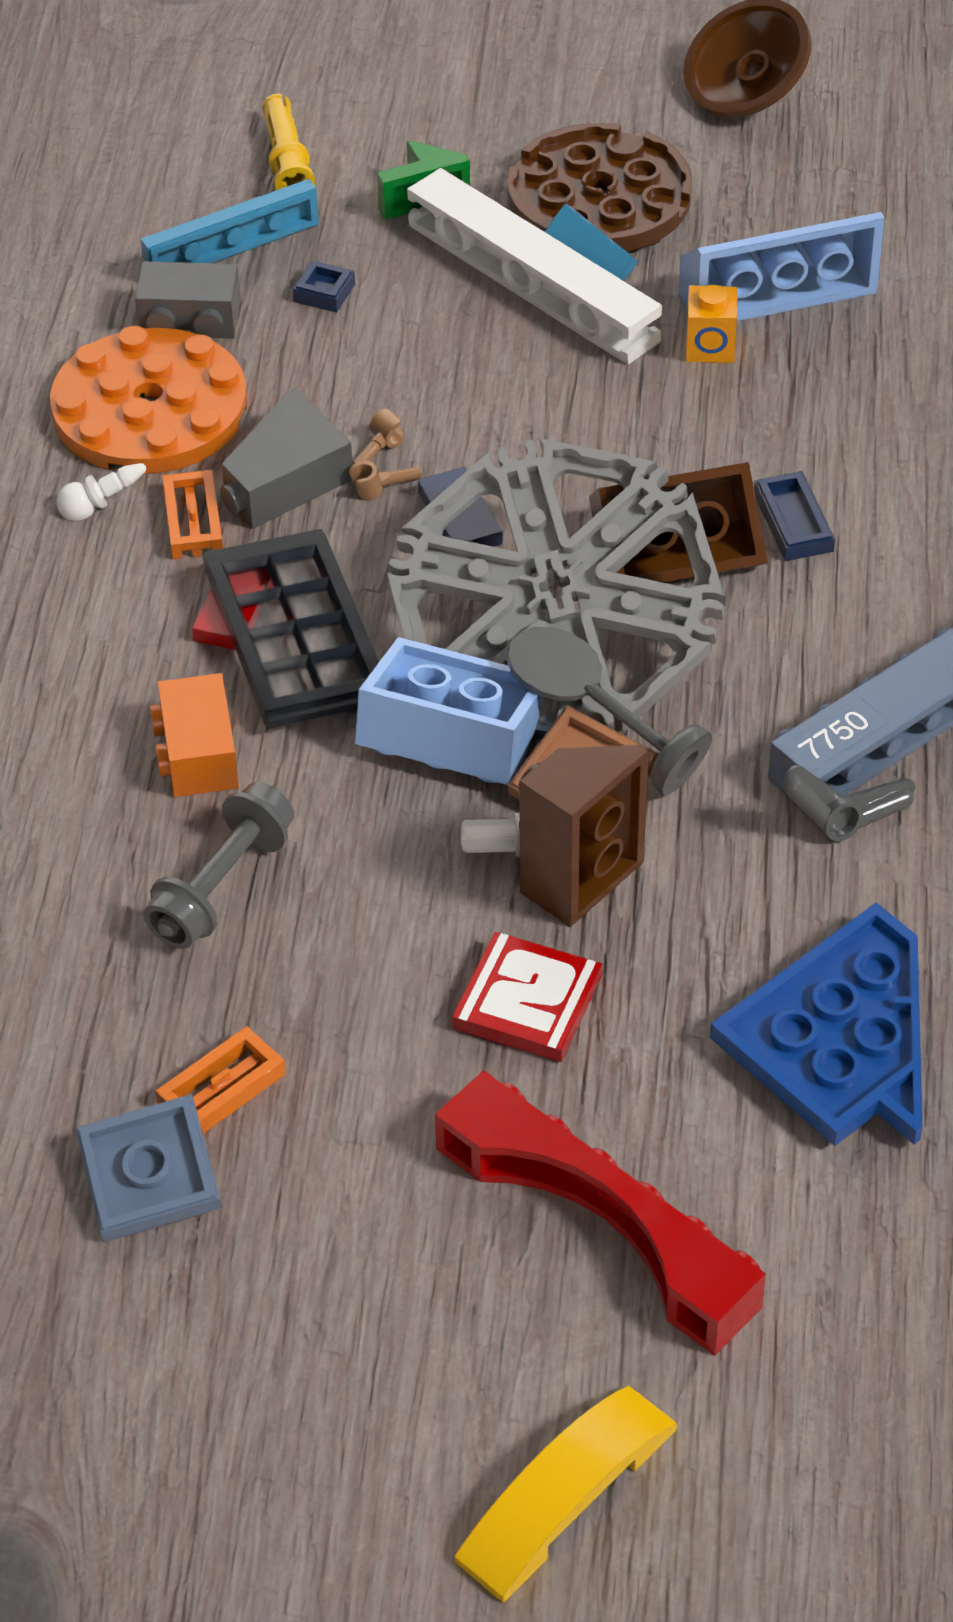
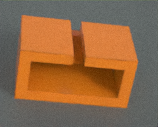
M222 673L158 681L160 704L150 705L154 737L165 736L166 743L155 744L160 777L171 775L174 797L238 789L236 755Z

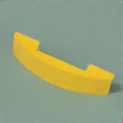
M629 1385L606 1397L560 1433L515 1478L462 1544L454 1556L455 1563L504 1603L548 1559V1546L627 1467L635 1472L677 1430V1422Z

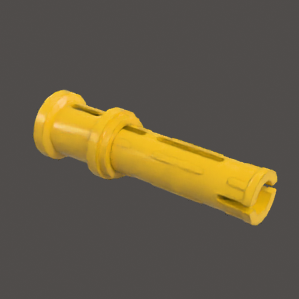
M272 94L264 100L262 110L267 122L272 150L269 154V165L273 173L276 174L274 178L275 190L307 179L315 185L314 173L308 167L310 163L309 152L298 140L291 102L286 96L282 102V94Z

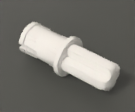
M514 813V819L463 821L460 828L462 850L466 853L515 852V857H520L519 813Z

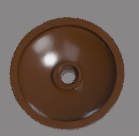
M745 0L724 9L702 27L688 49L683 69L687 91L700 108L720 117L748 116L772 106L795 86L807 67L812 47L809 27L796 8L781 0Z

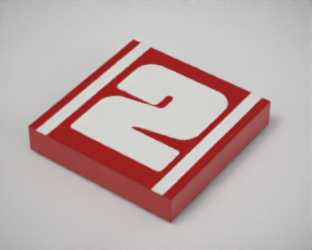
M495 931L452 1016V1027L461 1032L562 1063L600 982L602 963Z

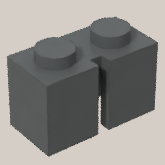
M143 261L135 296L138 326L142 328L191 330L192 333L206 335L210 338L235 339L241 304L238 264Z

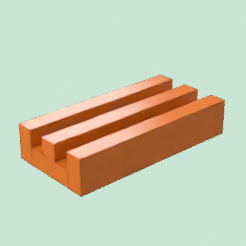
M213 470L162 475L172 559H182V551L192 550L193 557L202 556V549H222V535ZM204 485L210 533L200 534L194 486ZM184 487L190 536L180 537L174 488Z
M246 1026L155 1090L157 1104L187 1096L210 1080L211 1084L193 1096L204 1134L286 1075L285 1060ZM250 1050L253 1052V1054L232 1069L227 1068Z

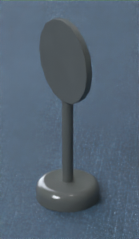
M532 627L519 632L510 642L506 661L511 674L524 688L540 697L555 701H576L589 696L659 750L661 753L652 767L650 778L653 786L663 795L671 794L684 784L707 754L713 738L712 734L699 725L687 726L668 741L601 689L598 685L601 679L602 666L597 653L583 639L569 631L553 627Z

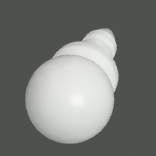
M142 463L127 465L119 468L116 473L111 472L100 478L98 482L92 475H89L85 478L84 483L72 482L65 485L59 491L56 499L59 513L64 518L74 521L90 517L95 512L96 507L101 509L107 507L105 496L109 497L121 491L124 486L129 487L133 485L145 473L146 466Z

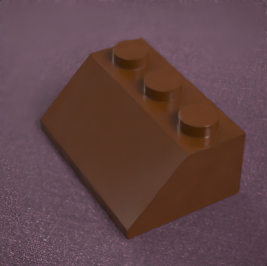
M749 462L668 476L669 481L660 490L670 492L681 483H684L687 486L688 497L693 492L717 573L768 564ZM621 485L598 488L589 496L592 517L624 490ZM663 532L656 536L616 572L662 583L694 578L683 539L674 532Z
M641 745L558 748L540 764L535 763L531 765L519 781L520 893L570 927L644 863L649 750Z

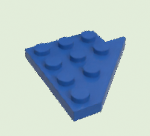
M876 902L710 1025V1039L834 1146L876 1114L881 1116L913 1145L921 1139L923 1124L918 936Z

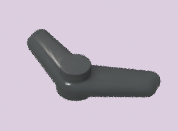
M793 765L786 772L783 780V789L826 836L833 841H843L854 835L858 829L909 807L914 800L915 783L911 779L902 778L843 795L804 767Z

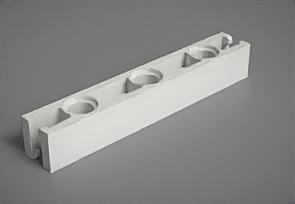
M439 168L407 189L408 200L422 205L419 209L413 208L408 214L409 226L620 361L628 365L661 342V330L655 326L650 328L647 326L662 316V305L447 171Z

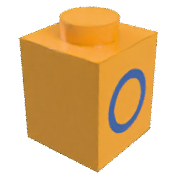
M689 285L686 362L734 363L737 327V287Z

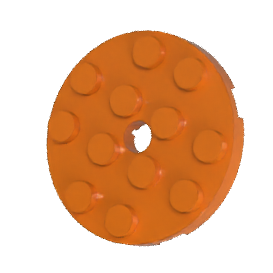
M140 326L126 327L119 333L106 336L78 348L76 353L58 371L50 392V407L54 428L60 440L72 453L90 464L109 470L111 463L123 466L142 463L146 466L144 474L163 473L185 468L218 452L239 431V421L244 410H247L248 403L246 381L239 363L232 354L214 342L212 338L184 330L142 328ZM144 393L146 398L155 397L158 399L150 402L147 399L141 398L140 394Z

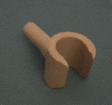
M382 409L373 416L369 429L375 436L353 461V464L363 460L370 461L385 446L396 448L401 445L404 439V432L399 427L401 419L391 410Z
M365 460L356 462L349 469L352 483L355 484L358 495L367 501L376 499L381 494L382 487L422 478L420 467L378 473L377 466L373 462Z

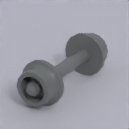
M253 782L242 792H234L228 795L222 804V812L232 833L189 884L171 877L160 878L153 884L150 890L151 901L143 911V916L148 928L164 943L174 948L185 949L190 947L198 938L210 936L218 923L217 915L206 898L249 846L267 852L278 851L284 846L288 839L287 828L294 819V810L288 799L273 786L263 782Z

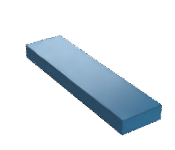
M307 179L141 238L143 261L214 263L319 225L316 187Z

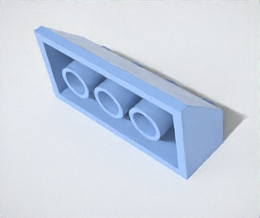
M881 212L697 248L680 256L679 295L688 311L689 285L737 287V321L875 294L877 293L884 216Z

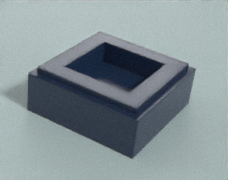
M311 260L293 288V301L338 312L356 284L355 271Z

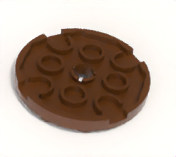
M578 124L546 133L534 139L521 150V158L514 167L510 166L507 176L508 204L510 211L545 232L564 204H567L625 251L658 244L662 238L666 237L681 224L691 204L692 175L689 165L681 153L670 143L646 131L643 137L621 132V125Z

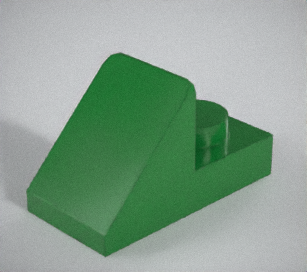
M407 141V164L377 172L378 209L384 219L387 220L409 214L413 208H421L422 205L418 202L413 203L408 200L407 189L439 168H442L470 186V160L468 156L415 141Z

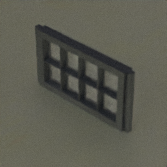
M322 529L202 552L205 572L267 729L357 710L359 688L379 661L325 532L323 533ZM268 573L270 580L266 589L253 592ZM258 605L248 625L242 608Z

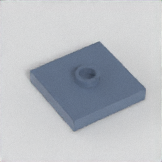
M192 1094L75 1128L100 1233L104 1242L223 1208Z

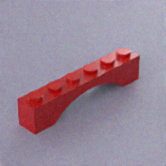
M483 1070L435 1113L436 1149L478 1181L511 1183L546 1190L572 1200L605 1219L630 1242L648 1266L660 1292L666 1320L714 1356L763 1307L766 1273L760 1269L757 1262L750 1255L740 1250L734 1251L714 1237L709 1228L700 1219L690 1215L685 1216L664 1200L661 1193L654 1186L644 1181L638 1182L620 1169L613 1158L600 1148L592 1149L574 1136L561 1119L554 1115H545L527 1102L523 1094L512 1084L507 1082L501 1083Z

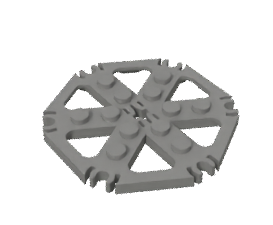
M539 438L541 450L544 453L543 457H538L535 444L530 439L526 440V456L520 461L509 459L505 446L499 447L497 455L500 468L498 469L493 465L489 451L402 527L403 535H398L396 541L399 551L413 554L410 559L405 561L390 559L389 568L391 573L387 572L404 639L427 644L418 605L420 600L429 593H441L492 604L494 606L452 642L446 650L508 666L506 661L508 647L519 632L532 627H553L569 631L583 639L597 653L602 666L601 679L598 686L640 718L712 652V644H716L717 630L711 626H704L700 622L705 618L723 620L725 595L693 492L688 497L687 486L684 483H681L670 492L660 490L669 481L668 470L665 467L657 469L655 461ZM572 473L611 481L621 485L624 490L569 538L554 489L556 479L563 474ZM492 494L498 496L504 504L517 552L442 536L443 530L479 497ZM663 532H674L683 539L695 579L692 586L686 588L616 572L656 536ZM549 569H552L554 579L558 580L559 585L563 587V596H561L563 609L558 608L556 598H553L551 592L548 591V582H550ZM537 573V577H533L532 574ZM574 601H578L579 610L575 609ZM543 609H547L548 618H544ZM595 627L663 641L671 647L672 656L637 690L628 694L619 693L611 686ZM589 696L576 701H558V705L552 713L539 715L533 738L542 739L566 705L615 730L613 714ZM622 722L624 733L629 727Z

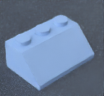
M398 637L359 688L355 744L375 749L384 755H398L424 762L433 768L450 769L476 776L484 782H498L508 785L527 757L545 698L524 688L511 674L507 665Z

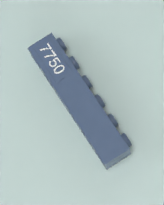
M953 627L941 630L932 641L913 653L903 654L891 667L875 677L862 680L853 691L834 703L824 704L812 717L793 729L788 728L779 733L774 741L771 742L768 779L788 796L783 789L784 777L791 766L800 765L838 793L843 795L849 794L952 727Z

